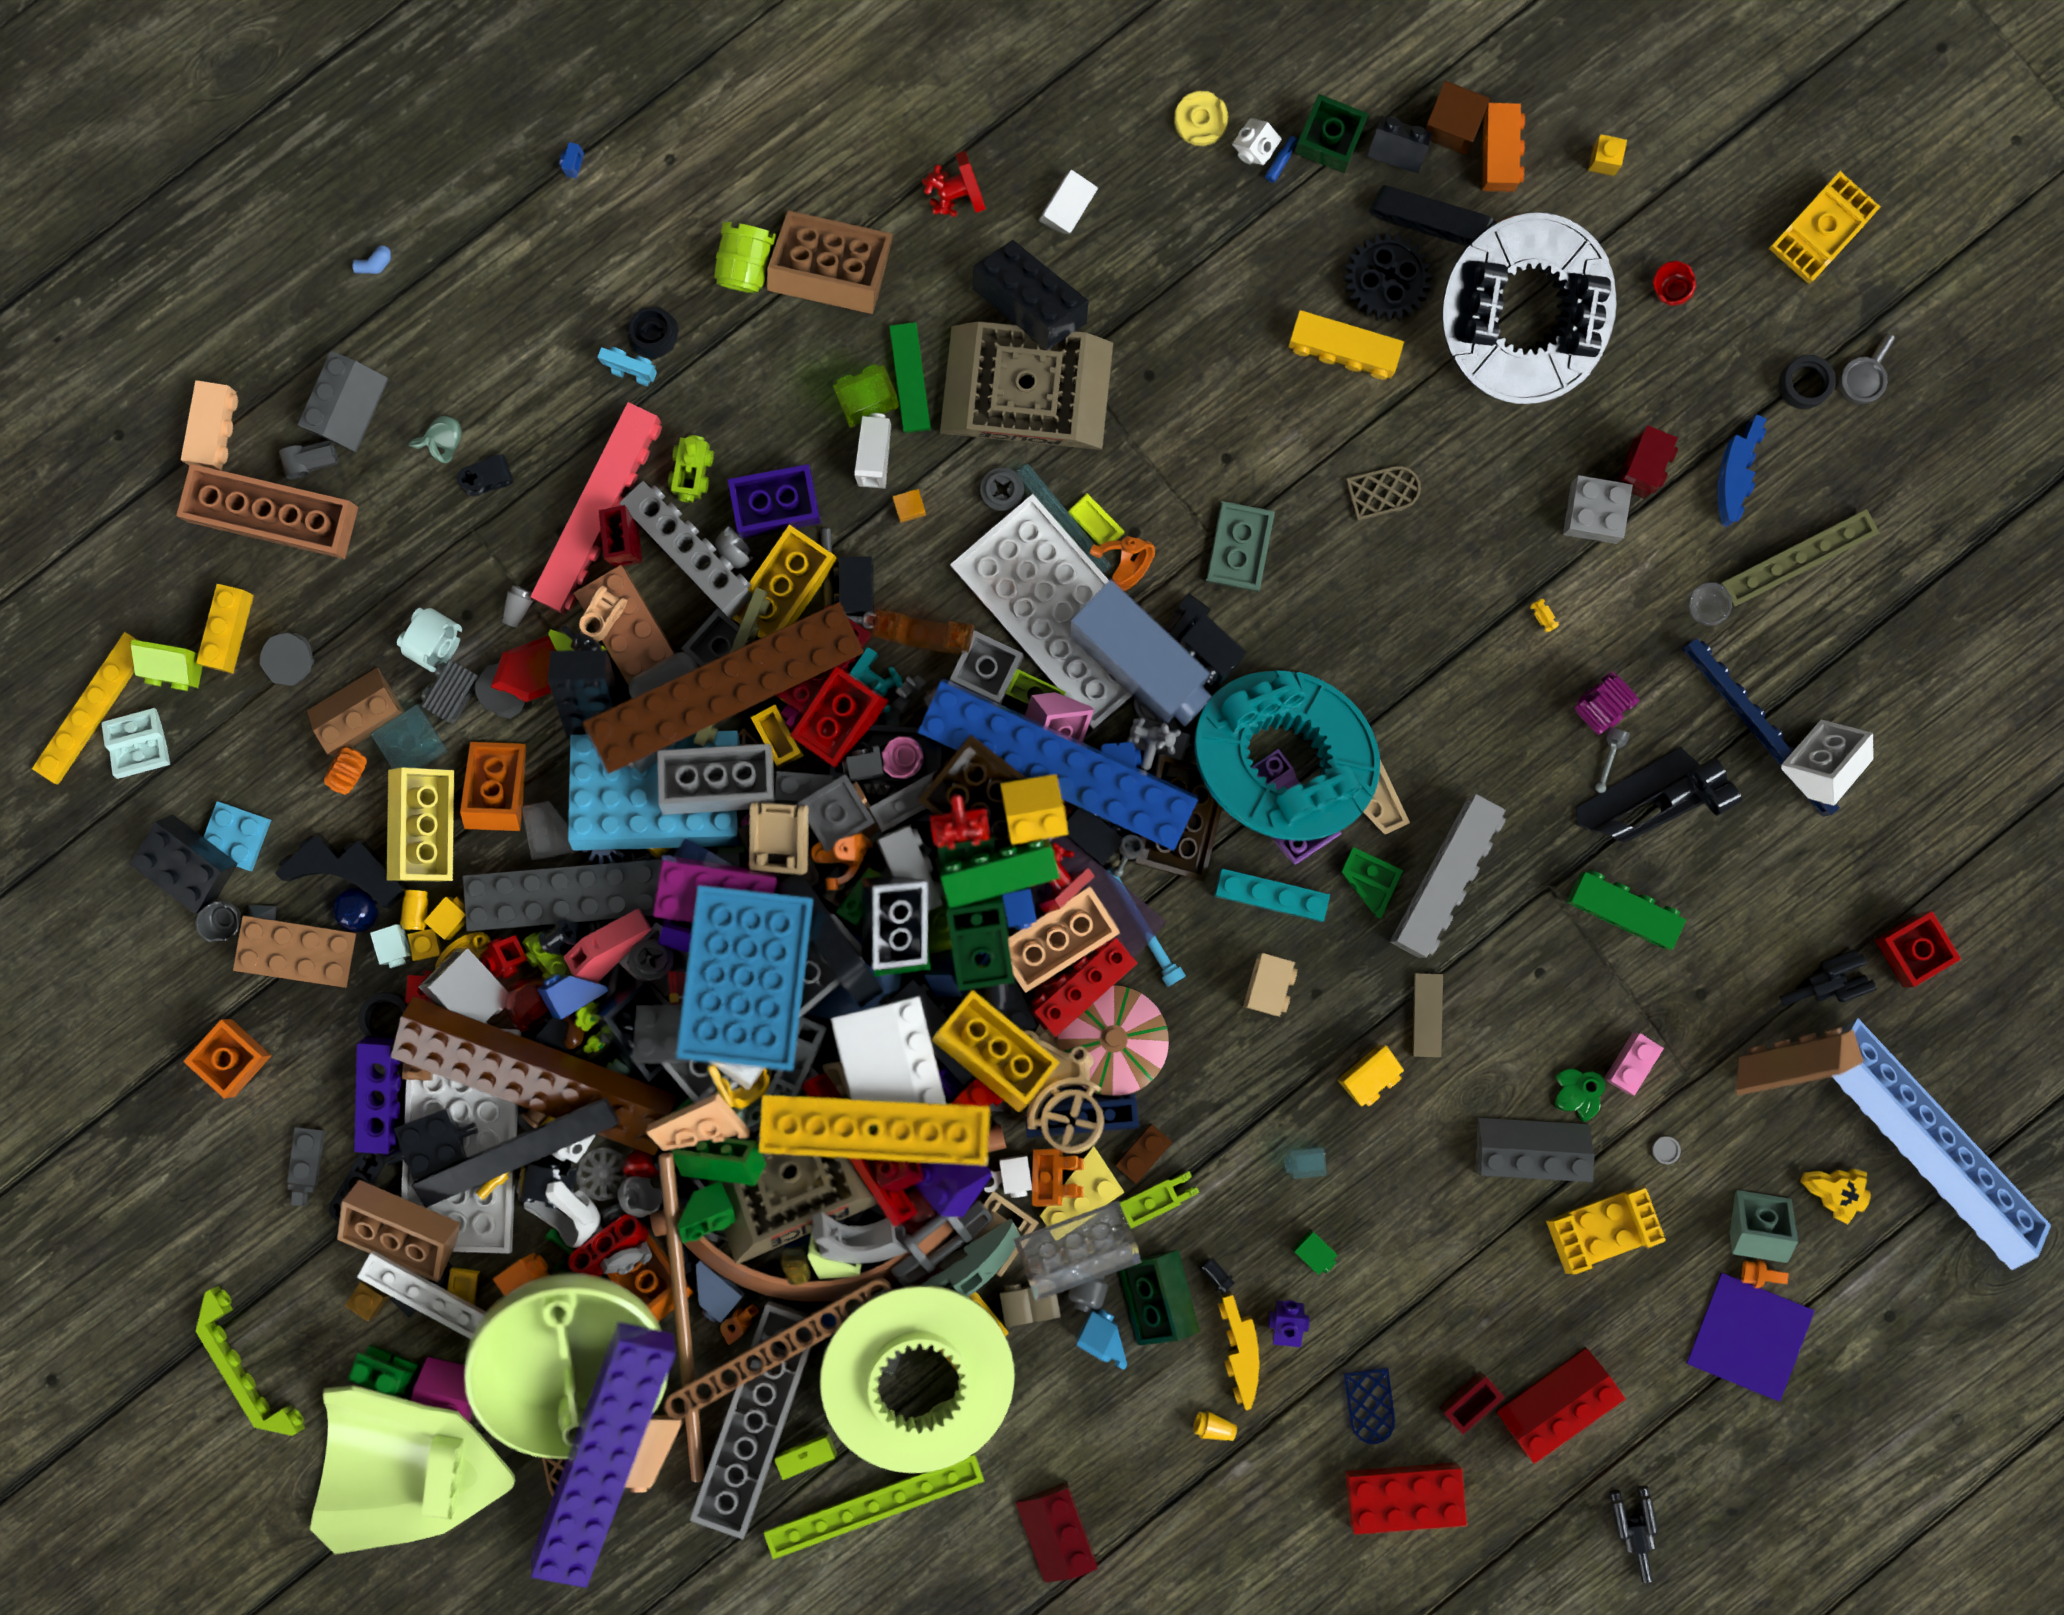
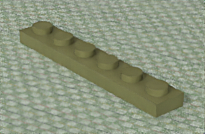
M1866 509L1719 585L1729 604L1734 608L1868 540L1880 532Z
M759 588L755 589L730 653L747 646L749 640L755 641L760 626L756 625L760 615L765 616L770 604V600L766 599L768 596L766 591ZM716 723L698 731L693 743L702 748H706L708 743L713 744L718 733V729L714 728Z

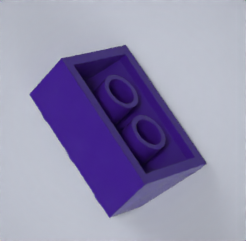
M920 1162L923 1181L916 1183L915 1186L940 1216L963 1217L992 1176V1172L986 1165Z

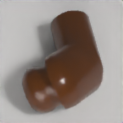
M575 1012L563 1018L564 1022L568 1025L563 1043L568 1049H575L583 1041L585 1032L575 1025V1020L577 1019Z

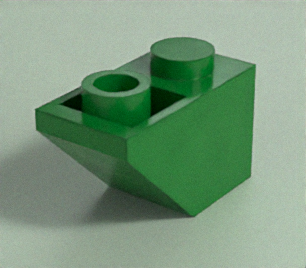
M721 1181L693 1193L677 1225L683 1244L689 1241H697L715 1230H723L736 1221L732 1205Z

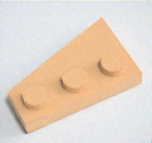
M716 1093L648 1124L646 1133L664 1151L696 1146L698 1141L712 1139L714 1143L722 1142L725 1137L738 1135L739 1139L748 1138L750 1129L720 1095Z

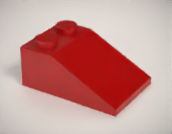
M836 666L790 736L833 767H836L874 724L889 700L848 671Z

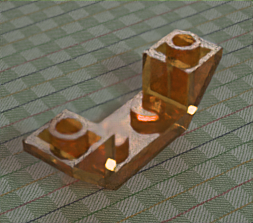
M878 610L872 636L913 648L958 655L969 653L975 625L948 621V624L913 619L902 613Z

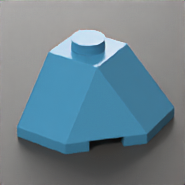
M1102 1308L1099 1311L1091 1309L1075 1337L1076 1345L1107 1363L1111 1359L1114 1360L1117 1367L1125 1370L1127 1362L1117 1324L1113 1321L1115 1316Z

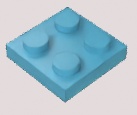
M217 801L204 838L237 862L236 867L253 871L271 819Z

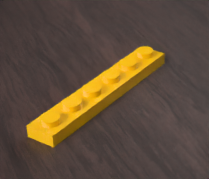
M126 632L123 633L32 767L34 771L52 783H60L134 674L131 641L138 639Z

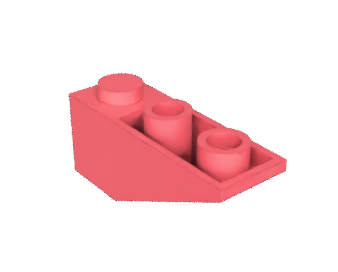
M638 908L582 938L564 956V959L575 978L598 983L652 928L642 910Z

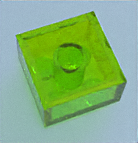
M877 364L868 366L862 370V374L854 377L846 375L838 379L837 384L833 385L849 428L860 424L862 416L869 417L871 413L884 414L899 408L896 392L884 364L879 367Z

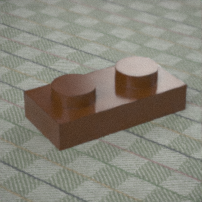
M1151 1123L1115 1166L1137 1184L1173 1142Z

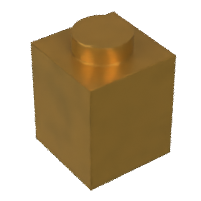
M362 1281L344 1306L366 1321L377 1317L390 1298V1295Z

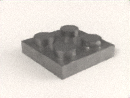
M846 774L797 803L798 807L808 806V823L826 852L833 849L837 840L856 835L875 823Z

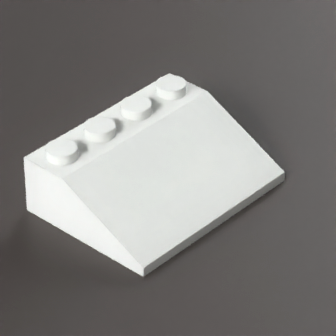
M909 997L831 1018L851 1100L946 1104L920 997Z

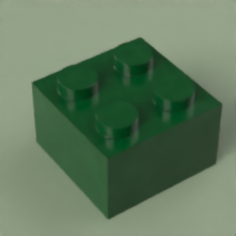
M1318 93L1298 141L1295 154L1345 174L1369 114Z

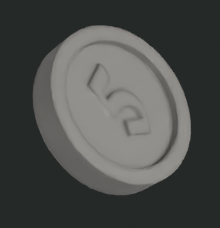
M1660 1137L1652 1145V1155L1659 1163L1672 1164L1680 1156V1145L1672 1137Z

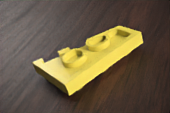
M1094 1145L1084 1158V1170H1074L1065 1182V1184L1083 1186V1198L1063 1197L1062 1206H1046L1040 1217L1056 1239L1125 1193Z

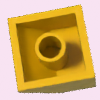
M1057 774L1000 783L1009 838L1012 844L1068 835Z
M1378 1044L1339 1077L1337 1081L1359 1106L1362 1107L1364 1104L1370 1106L1380 1098L1379 1091L1385 1086L1390 1089L1401 1080L1399 1074L1404 1070L1386 1045Z

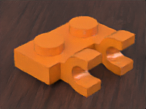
M1058 1149L1033 1150L1032 1206H1062L1063 1197L1083 1198V1186H1078V1184L1062 1185L1063 1170H1084V1159L1078 1158V1156L1063 1157V1152Z

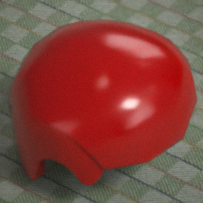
M1678 260L1669 261L1657 269L1653 278L1654 290L1659 300L1666 305H1682L1693 297L1696 289V278L1688 264Z

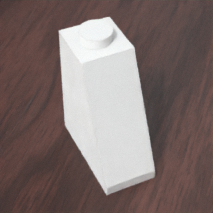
M870 413L869 417L862 416L855 467V478L858 486L886 488L891 422L890 418H885L883 414Z

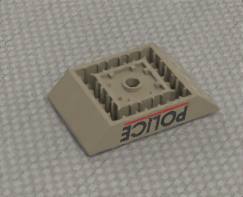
M973 322L952 326L940 433L1102 450L1113 342L1089 333L1073 332L1052 348L1046 350L1016 325ZM1025 375L1031 376L1035 381L1033 387L1029 389H1024L1019 385L1020 378Z
M750 1131L749 1141H758L757 1136L760 1133L755 1135ZM769 1153L764 1157L766 1166L755 1186L721 1181L732 1205L736 1220L724 1229L736 1264L812 1233V1216L817 1213L823 1212L837 1222L879 1204L850 1159L846 1157ZM789 1167H796L797 1174L795 1177L785 1179V1170ZM708 1180L709 1185L719 1182L715 1180Z

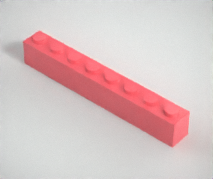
M629 402L627 403L530 596L532 599L564 615L567 610H572L577 600L574 592L578 590L579 586H583L589 576V571L587 570L591 562H595L601 553L600 544L602 538L599 510L621 506L619 502L624 499L628 488L632 489L638 478L636 472L640 464L644 465L650 454L648 448L652 440L656 441L661 433L662 426L658 416Z

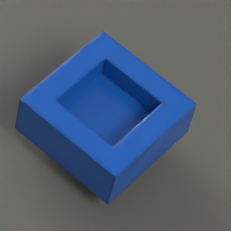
M569 142L567 150H563L561 153L560 165L566 176L577 179L584 152L580 145Z

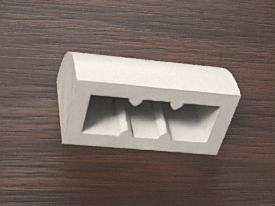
M1070 170L1065 175L1038 221L1055 231L1070 234L1098 187L1073 170Z

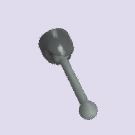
M1609 727L1606 740L1611 750L1601 780L1595 786L1598 793L1606 791L1605 782L1616 749L1623 748L1627 744L1631 733Z
M1128 835L1122 840L1120 852L1123 858L1119 865L1113 868L1114 876H1122L1124 872L1123 867L1127 860L1135 859L1141 854L1144 845L1138 836Z

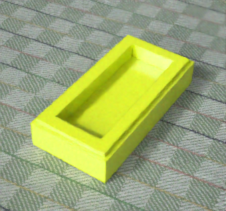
M1088 493L1067 512L1098 546L1105 542L1117 541L1125 533Z

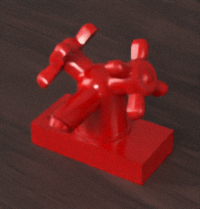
M966 150L955 154L961 171L960 174L950 178L947 172H940L942 167L937 164L933 172H930L922 180V183L926 186L924 192L927 195L931 193L934 187L937 189L940 201L934 198L930 199V204L935 206L932 210V213L935 215L940 213L956 217L957 211L952 209L955 202L950 200L965 195L970 196L976 213L986 210Z
M954 795L951 799L953 812L930 815L933 843L938 847H943L944 843H946L949 849L955 848L954 842L973 839V845H978L980 838L986 841L990 837L986 807L964 810L963 800L960 795Z
M1056 842L1052 844V849L1060 878L1048 881L1053 891L1039 904L1045 914L1061 909L1095 877L1089 867L1069 875L1060 862H1062L1064 856L1073 858L1074 852L1065 850L1063 847L1058 846Z

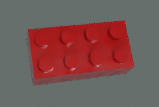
M1457 1462L1346 1471L1350 1528L1354 1535L1467 1526L1462 1468Z

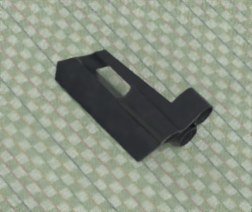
M1680 747L1576 807V825L1592 832L1604 833L1615 840L1625 843L1702 804H1705L1714 815L1719 816L1740 804L1742 797L1736 786L1731 781H1728L1727 773L1717 758L1713 757L1700 765ZM1646 802L1655 804L1661 810L1659 814L1635 828L1616 821V819Z

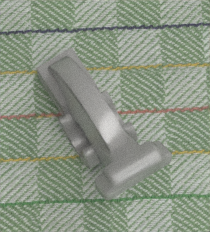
M642 1242L636 1248L622 1250L610 1258L603 1259L600 1266L604 1274L615 1272L626 1274L634 1268V1264L641 1261L643 1265L649 1262L652 1258V1252L647 1242Z

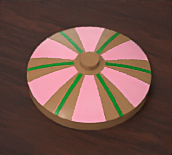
M1112 986L1058 1035L1057 1042L1058 1050L1071 1054L1075 1047L1081 1046L1093 1056L1094 1063L1090 1068V1082L1101 1088L1100 1092L1094 1091L1093 1094L1104 1097H1122L1140 1091L1155 1079L1166 1060L1169 1037L1161 1012L1149 998L1131 988ZM1080 1086V1087H1082V1088L1085 1089V1090L1088 1089V1087Z

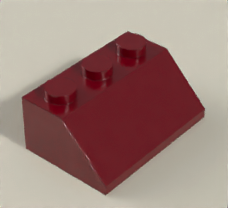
M1068 1482L1015 1501L1045 1583L1071 1580L1098 1570L1097 1560Z

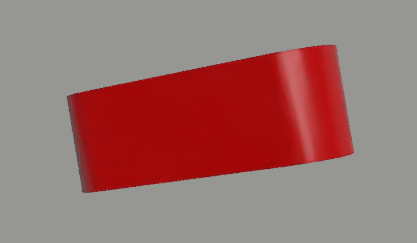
M626 1214L619 1217L570 1255V1269L576 1274L601 1276L603 1271L600 1264L603 1259L610 1258L622 1250L636 1248L637 1245L645 1242L648 1238V1228L633 1215ZM634 1227L633 1232L628 1235L630 1229ZM612 1243L610 1249L606 1251V1248ZM589 1260L588 1265L583 1268L584 1264Z

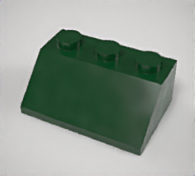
M1179 1250L1155 1253L1117 1264L1138 1346L1180 1341L1200 1332Z

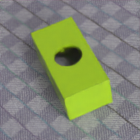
M1017 669L1005 696L1028 706L1030 700L1027 697V693L1032 687L1041 688L1043 694L1055 692L1065 696L1066 692Z
M828 1432L778 1453L774 1460L782 1480H785L835 1459L837 1452Z

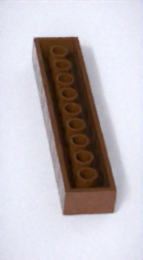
M839 602L583 722L582 725L606 774H610L864 652Z
M416 997L412 998L401 1016L391 1055L393 1059L555 1119L607 1097L620 1121L618 1125L598 1133V1135L652 1155H656L659 1146L646 1133L648 1124L670 1115L678 1097L674 1093Z

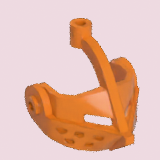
M1126 536L1122 541H1109L1100 546L1094 544L1089 554L1099 559L1106 551L1121 549V562L1111 580L1122 591L1129 590L1143 577L1155 556L1154 545L1140 538L1136 539ZM1139 552L1135 561H1131L1132 555Z
M862 832L837 840L833 849L828 852L824 850L820 842L815 843L811 847L810 856L816 863H843L850 866L842 876L826 878V890H838V884H844L849 881L857 872L868 848L873 847V842L863 835Z

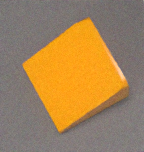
M919 489L893 496L900 523L926 516Z

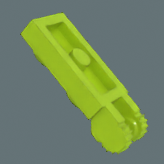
M1190 1171L1182 1173L1171 1180L1166 1179L1119 1202L1130 1228L1132 1229L1181 1205L1180 1202L1198 1194L1199 1190L1197 1187H1191L1178 1196L1173 1189V1186L1184 1183L1192 1177Z

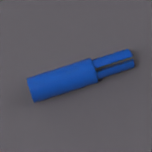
M1290 136L1283 149L1279 151L1265 175L1268 181L1276 182L1298 142L1296 137Z

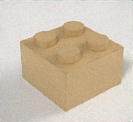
M1264 953L1257 954L1243 1007L1273 1016H1280L1281 1012L1286 1013L1290 1001V996L1286 995L1289 985H1294L1298 969L1293 968L1295 962Z

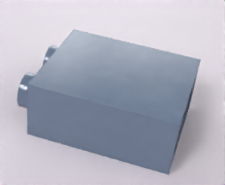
M1112 580L1071 620L1070 637L1161 724H1168L1175 717L1184 727L1187 726L1212 697L1203 688L1210 673Z

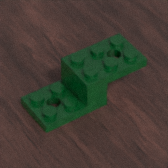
M991 835L986 841L980 838L978 845H973V839L954 842L955 848L949 849L946 843H944L943 847H938L941 868H944L945 864L952 861H960L961 863L970 861L977 854H995L994 835ZM945 894L946 913L958 991L1015 983L1002 894L951 909ZM986 952L990 955L991 959L987 964L981 965L974 960L976 954Z

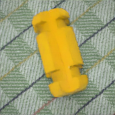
M1539 599L1530 606V609L1535 610V617L1541 626H1545L1544 631L1547 633L1557 628L1559 623L1554 621L1555 616L1549 606L1544 605L1545 600Z

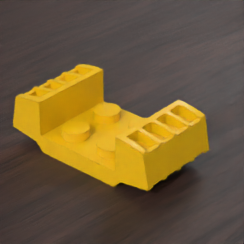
M1839 171L1796 220L1770 246L1769 250L1810 284L1881 206Z
M1645 1185L1619 1192L1546 1220L1565 1274L1575 1275L1592 1269V1264L1641 1246L1650 1248L1666 1241Z

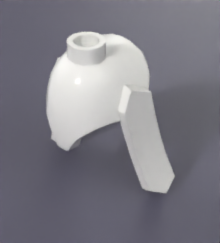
M562 1181L549 1183L546 1195L548 1200L565 1214L557 1209L546 1207L545 1202H524V1209L559 1231L561 1238L569 1247L578 1248L603 1230L600 1226V1213L591 1199L580 1190L573 1194Z

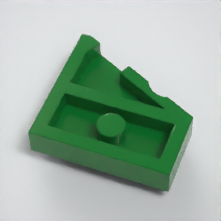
M1352 847L1341 870V874L1373 914L1381 919L1403 870Z

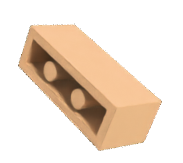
M195 381L181 461L189 466L191 463L222 471L223 464L227 461V440L233 432L231 418L233 411L236 410L238 405L236 391L228 385Z

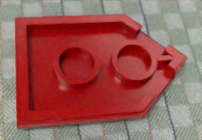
M549 635L503 652L490 687L517 696L516 698L525 702L552 693L548 682L550 651H556Z

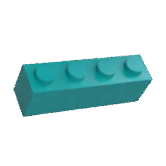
M1221 869L1214 897L1316 922H1324L1330 894Z

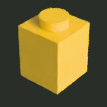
M1600 134L1593 145L1588 171L1615 176L1622 166L1627 140Z
M457 896L455 899L445 897L424 922L444 940H451L466 923L465 902Z

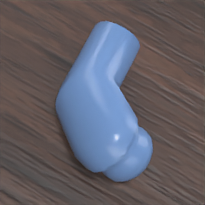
M379 246L368 260L355 259L353 261L354 273H381L391 259L389 248Z

